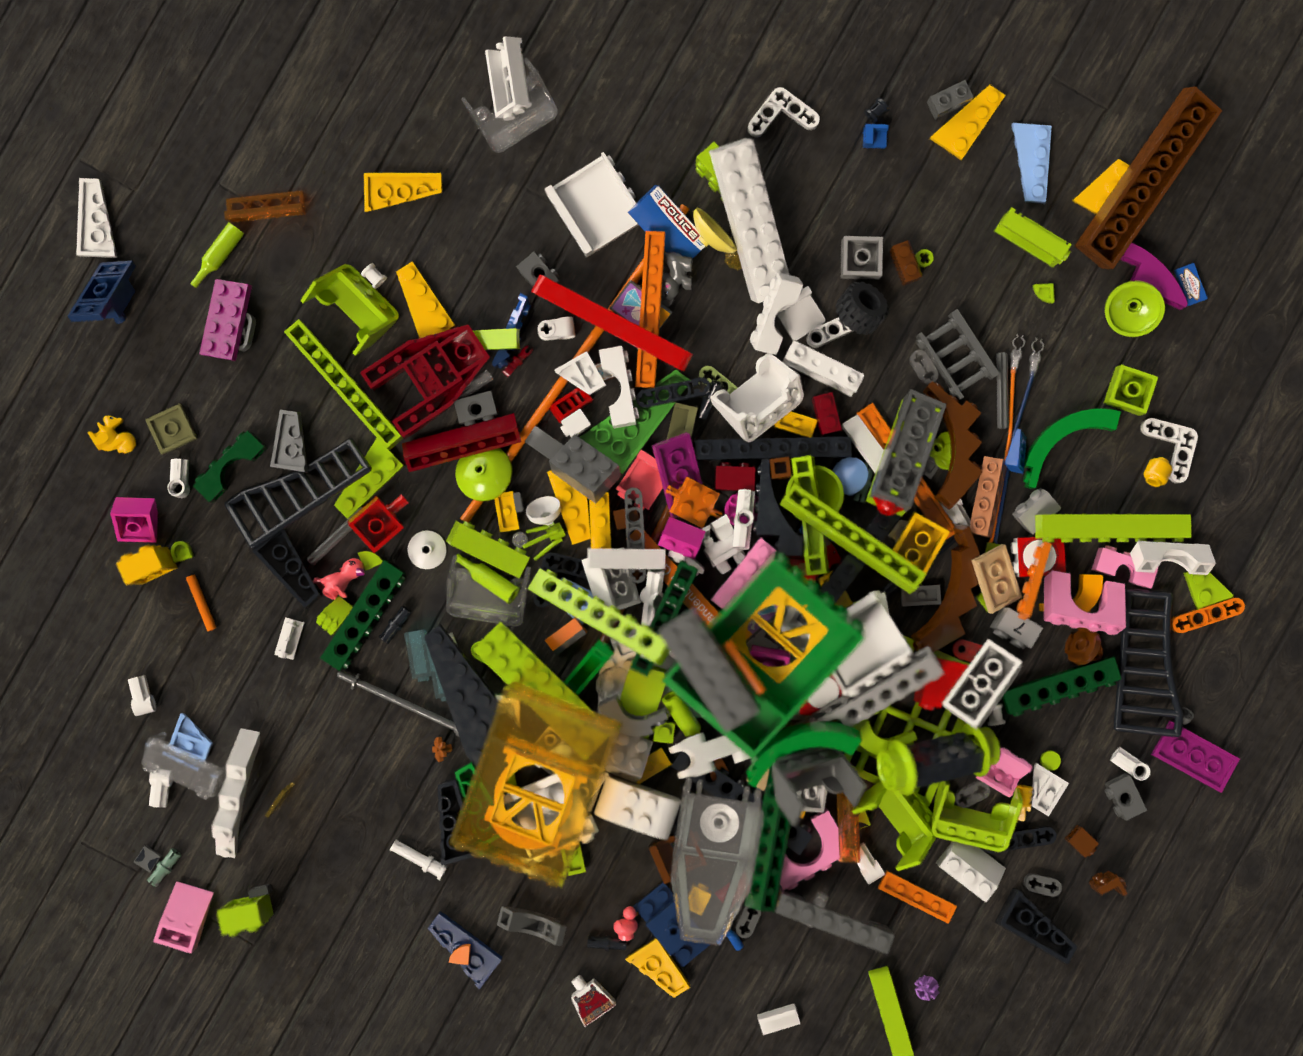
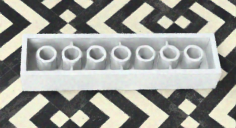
M745 138L710 150L709 153L750 298L752 301L760 303L769 295L770 283L775 278L776 273L789 275L753 140Z

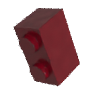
M833 392L814 396L812 403L816 420H818L820 436L840 432L842 429Z
M721 462L720 466H716L715 490L738 491L747 489L754 491L755 467H751V464L739 463V467L731 466L732 463Z

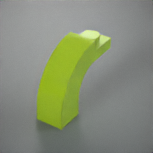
M868 719L862 720L854 726L861 733L862 742L859 745L875 755L887 751L890 742L894 740H899L905 745L914 744L913 741L917 740L913 730H908L890 738L878 737L872 731Z

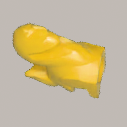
M105 416L103 418L105 426L98 422L97 425L100 430L97 433L88 432L99 451H113L117 449L119 453L126 454L133 451L136 446L133 434L129 432L117 434L115 428L123 422L122 418Z

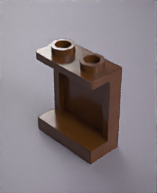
M692 827L689 829L687 845L695 846L699 857L685 855L686 873L700 866L707 865V858L703 857L698 843L701 841L697 830H692ZM674 835L669 836L668 840L662 839L649 845V850L664 884L678 877L676 855L670 846L675 841Z

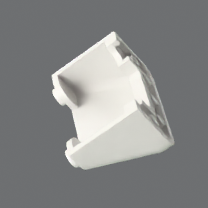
M770 353L757 360V373L731 394L722 389L716 391L710 397L714 407L746 442H752L796 408L804 397L799 375Z

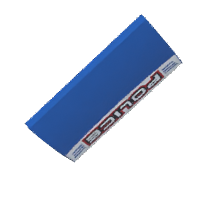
M654 185L627 212L645 232H666L664 252H676L682 256L694 258L706 247L699 240L701 236L693 223L658 185Z

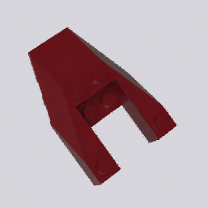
M465 325L441 333L409 340L360 373L370 389L375 391L402 372H407L424 398L422 402L392 421L401 436L407 439L450 408L485 365L490 356L470 326Z

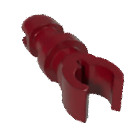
M529 345L524 346L521 352L512 358L513 361L505 367L502 373L509 377L518 366L523 364L522 361L532 353L533 349L531 348L526 353L525 350Z

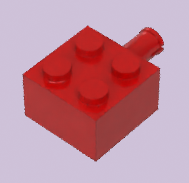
M400 494L392 503L385 505L376 496L348 520V525L375 553L404 528L396 514L409 502Z

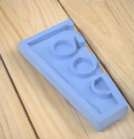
M1013 123L1012 130L1015 136V147L1018 153V164L1021 170L1025 202L1044 204L1046 203L1051 126Z

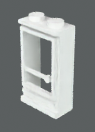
M505 36L503 37L504 43L496 44V48L501 51L486 50L485 53L495 118H503L505 121L515 119V116L524 113L527 108L532 106V103H530L523 54H521L522 48H520L522 39Z

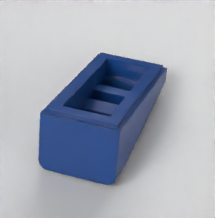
M1017 429L1005 465L1011 472L1023 474L1026 436L1021 429Z

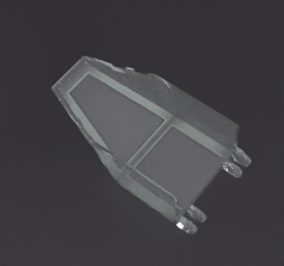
M686 778L673 846L671 875L681 940L721 945L732 925V921L740 911L744 899L750 892L763 820L761 789H756L754 803L747 802L750 793L749 787L744 788L743 801L701 795L703 780H698L696 794L689 793L692 781L691 778Z

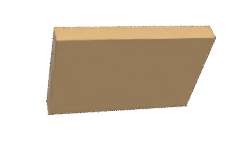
M1001 544L971 560L988 613L993 614L1022 598L1006 545Z

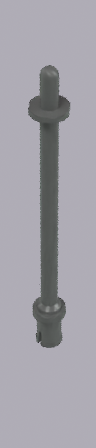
M343 671L337 673L338 678L352 684V690L356 686L454 730L455 735L459 737L453 721L361 680V674L359 673L356 677Z

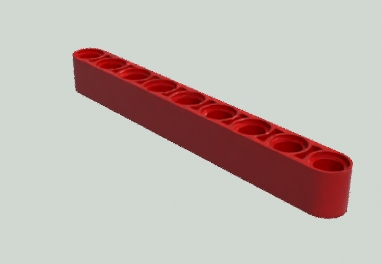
M541 274L531 291L681 371L686 370L693 356L692 353Z

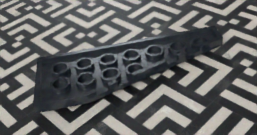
M440 624L425 635L424 638L465 754L487 783L491 784L501 776L509 765L505 761L507 753L503 752L508 739L533 749L536 748Z

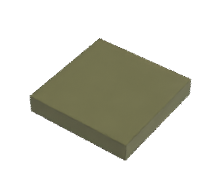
M181 403L145 419L161 455L198 439Z

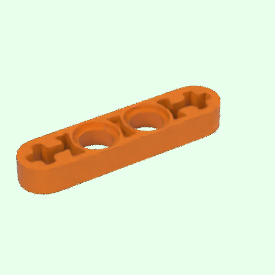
M1229 598L1201 609L1177 615L1171 619V629L1176 633H1185L1237 616L1244 611L1245 604L1240 598ZM1233 601H1234V603H1238V604H1239V606L1236 608V610H1235V609L1226 610V608H1225V607H1230V606H1232V605H1233ZM1214 607H1219L1221 610V615L1218 618L1212 615ZM1196 613H1200L1203 616V621L1200 624H1196L1193 620ZM1178 619L1179 621L1188 620L1190 623L1182 625V629H1180V627H1176L1175 625L1178 623Z

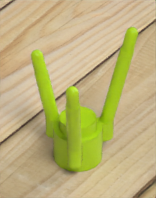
M559 522L526 530L527 534L546 530L547 534L524 544L523 548L534 545L546 538H550L551 541L554 540L534 557L535 561L556 544L563 541L562 538L566 535Z

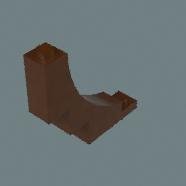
M958 524L953 527L954 537L959 545L951 549L952 565L948 588L942 603L933 617L919 631L911 635L916 652H920L929 646L934 653L964 635L965 632L959 616L977 606L971 588L978 585L979 582L971 560L980 556L969 526Z

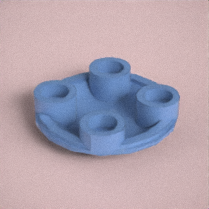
M844 458L832 470L841 480L844 494L848 496H853L862 490L870 478L866 465L858 458Z

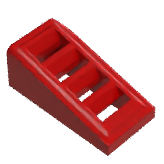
M577 387L551 404L549 409L561 424L563 419L578 409H582L592 402L593 399L589 394ZM578 392L581 394L585 401L582 402L580 400V398L577 396ZM571 397L577 402V406L572 402ZM564 402H567V404L570 406V411L565 406ZM559 406L561 407V409H562L563 412L565 413L564 415H563L562 412L559 410V408H558Z

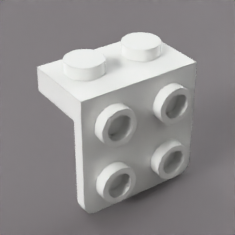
M809 286L804 289L802 287L796 303L785 305L776 314L794 341L799 340L812 329L825 323V317L811 297L812 291Z

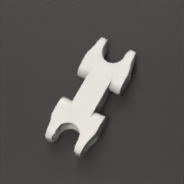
M704 733L688 737L669 748L670 754L682 751L690 757L691 762L688 769L677 773L679 779L697 777L715 771L716 768L713 760L731 754L734 763L750 759L726 736L706 742Z

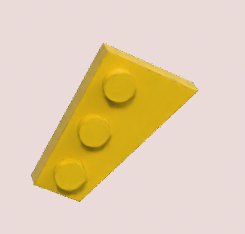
M1118 159L1082 191L1073 202L1097 214L1130 165Z
M657 938L625 959L630 964L632 963L639 968V971L644 975L646 974L653 979L659 987L673 998L691 986L671 955Z

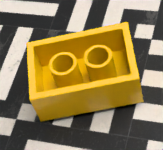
M914 511L892 551L924 573H927L950 531Z
M146 545L139 549V553L126 554L121 557L122 561L116 563L126 585H143L177 569L169 548L161 547V545Z

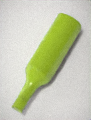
M228 222L202 257L201 269L190 284L197 288L207 274L218 270L244 233Z
M460 554L455 556L454 560L469 570L474 581L508 604L515 600L520 591L519 587L485 564L472 563Z
M673 690L668 692L662 698V702L686 737L700 734V723L687 703Z

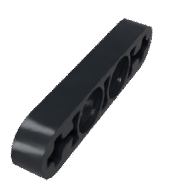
M700 377L640 391L636 396V402L642 408H652L701 397L710 392L711 384L706 378ZM701 381L707 384L703 392L700 389H695V394H692L691 383H693V387L699 386ZM684 385L687 386V395L680 396L678 388ZM662 390L669 392V398L665 401L659 398V393ZM652 392H655L656 403H654V399L648 400L646 405L644 402H641L644 394L647 397H653Z
M1049 826L1014 830L1012 834L1014 842L1004 851L1052 844L1057 837L1056 831ZM1046 830L1049 833H1052V835L1048 837L1049 840H1046V838L1039 837V842H1037V835L1035 833L1036 831H1038V835H1044ZM1025 833L1032 834L1033 840L1030 843L1023 842V835ZM983 849L987 853H996V851Z

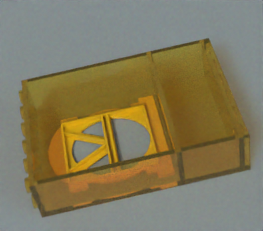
M512 681L504 689L450 844H453L458 850L465 851L466 849L471 851L476 857L489 858L494 864L507 865L514 872H525L532 879L545 880L550 886L562 887L569 875L624 723ZM532 764L541 765L554 771L561 780L564 788V804L507 782L518 769ZM504 791L523 798L506 811ZM530 802H533L537 829L535 830L520 827L511 820L513 816ZM542 806L560 812L559 816L548 826H545Z

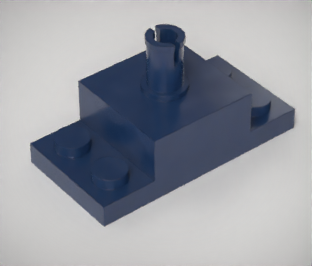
M134 262L100 263L68 314L71 322L100 321L114 318L117 324L123 323L127 318L124 310L135 293V289L128 280L136 267Z
M664 882L660 883L634 905L636 911L645 920L649 930L682 967L713 943L710 939L684 936L680 900ZM690 914L691 927L701 928Z

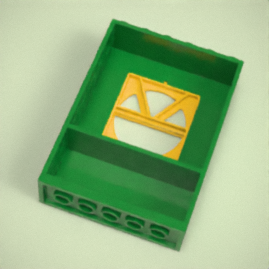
M776 551L772 553L707 625L761 705L760 712L725 733L677 660L666 670L662 679L663 683L751 759L760 752L865 639L864 624L859 619L851 618L848 615L849 611L844 606L835 604L833 602L834 598L829 593H823L819 590V585L810 578L808 580L803 576L804 572L795 565L793 567L788 563L789 559L782 552L778 554ZM777 605L774 626L761 617L759 611L768 606ZM787 605L800 611L808 622L807 625L780 633ZM753 619L797 659L788 665L780 667L766 666L755 660L746 645V631L750 621ZM809 633V642L804 652L800 651L788 640L789 638ZM732 640L766 689L760 695L755 693L723 647L728 641Z

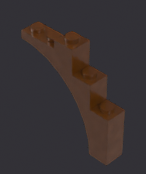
M932 381L924 389L923 393L928 397L947 404L942 417L948 429L951 449L947 476L934 498L950 510L982 474L979 465L968 460L982 442L974 432L967 430L981 412L975 404L968 401L961 406L954 396L948 395L940 384Z

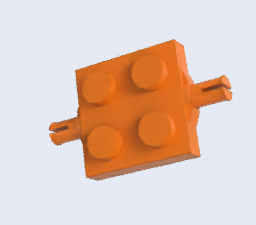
M686 477L679 489L671 485L667 487L666 493L674 496V502L669 512L701 528L704 527L710 515L717 519L721 518L717 514L722 516V512L714 508L720 493L689 477Z

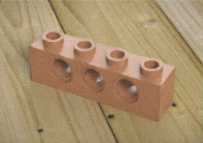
M984 456L981 469L982 474L979 478L969 527L973 535L992 538L1006 465L1003 459Z

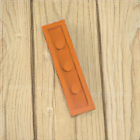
M1045 541L1040 546H1036L1033 557L1035 561L1029 567V581L1025 583L1022 593H1025L1024 598L1020 600L1017 611H1019L1018 618L1023 620L1031 616L1052 545Z
M887 870L878 886L880 890L948 924L957 908L955 904Z

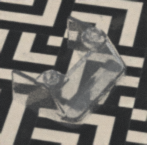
M524 58V62L530 72V75L526 78L532 106L527 108L524 113L515 116V119L505 121L503 118H495V112L492 114L484 106L473 110L464 97L461 99L474 123L494 152L500 153L557 116L558 110L538 71L527 58Z
M453 555L447 577L446 611L454 617L497 624L503 622L509 626H520L523 623L531 567L526 568L524 579L514 578L510 581L519 587L520 591L515 600L508 604L472 580L471 573L468 570L457 568V555Z
M164 732L149 737L141 763L145 771L152 774L156 772L196 791L197 795L204 799L214 797L220 793L227 777L226 766L219 768L165 742L166 733Z

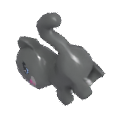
M664 252V260L670 270V273H663L661 303L665 304L666 307L670 306L674 298L679 294V286L681 284L685 290H692V276H688L687 272L692 271L693 259L676 252Z

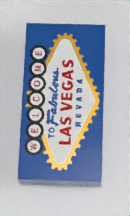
M1194 263L1174 270L1187 300V306L1208 299Z

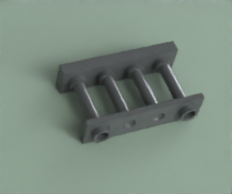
M957 309L948 315L950 318L948 323L926 337L922 332L916 336L918 339L916 343L921 350H925L949 387L947 389L948 393L957 400H960L964 397L961 393L963 390L983 377H988L991 380L1000 373ZM957 329L960 334L959 338L935 353L929 343L949 330ZM967 345L970 349L969 355L946 369L940 359L960 346ZM978 361L981 366L980 371L956 385L951 375L969 363Z

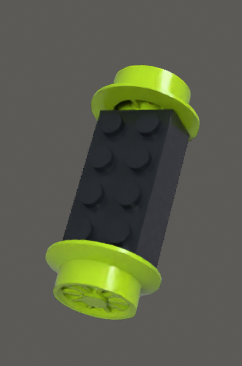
M965 723L960 732L952 735L941 736L911 745H905L899 740L890 742L887 751L878 754L877 771L883 786L887 790L893 791L898 789L903 795H910L916 788L971 774L979 777L985 776L990 766L998 763L1000 747L996 735L990 728L979 727L976 730Z

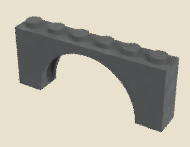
M779 886L775 913L888 954L894 938V934L888 926L873 920L860 921L843 916L806 900L797 892L788 889L783 890Z

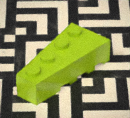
M455 521L446 539L447 543L520 579L530 557L525 555L527 551L517 546L514 550L508 547L510 543L500 538L496 541L491 538L492 534L484 530L478 532L474 530V525L466 521L463 524Z

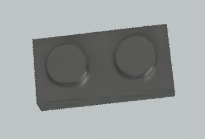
M940 585L918 586L911 594L900 587L901 606L941 604Z

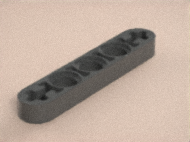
M632 487L625 492L627 549H645L642 493L639 489ZM634 490L636 494H639V498H636L635 502L636 504L640 503V508L631 507L628 509V504L632 505V500L628 498V495ZM637 510L640 513L639 520L631 521L629 519L630 511ZM632 530L640 531L641 537L639 540H631L629 535ZM628 569V575L632 582L640 583L644 581L646 569H639V572H643V576H640L638 580H636L635 576L631 575L635 572V569Z

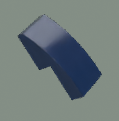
M515 349L498 350L492 362L494 368L497 369L499 367L502 369L510 363L508 360L511 357L507 351L511 350L512 352Z

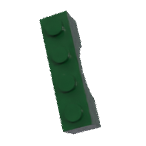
M248 430L241 432L236 437L237 441L233 446L229 445L222 452L223 456L219 460L215 459L209 465L210 469L195 479L196 483L193 487L210 503H215L227 490L225 473L230 464L240 459H248L255 462L268 449L252 432Z

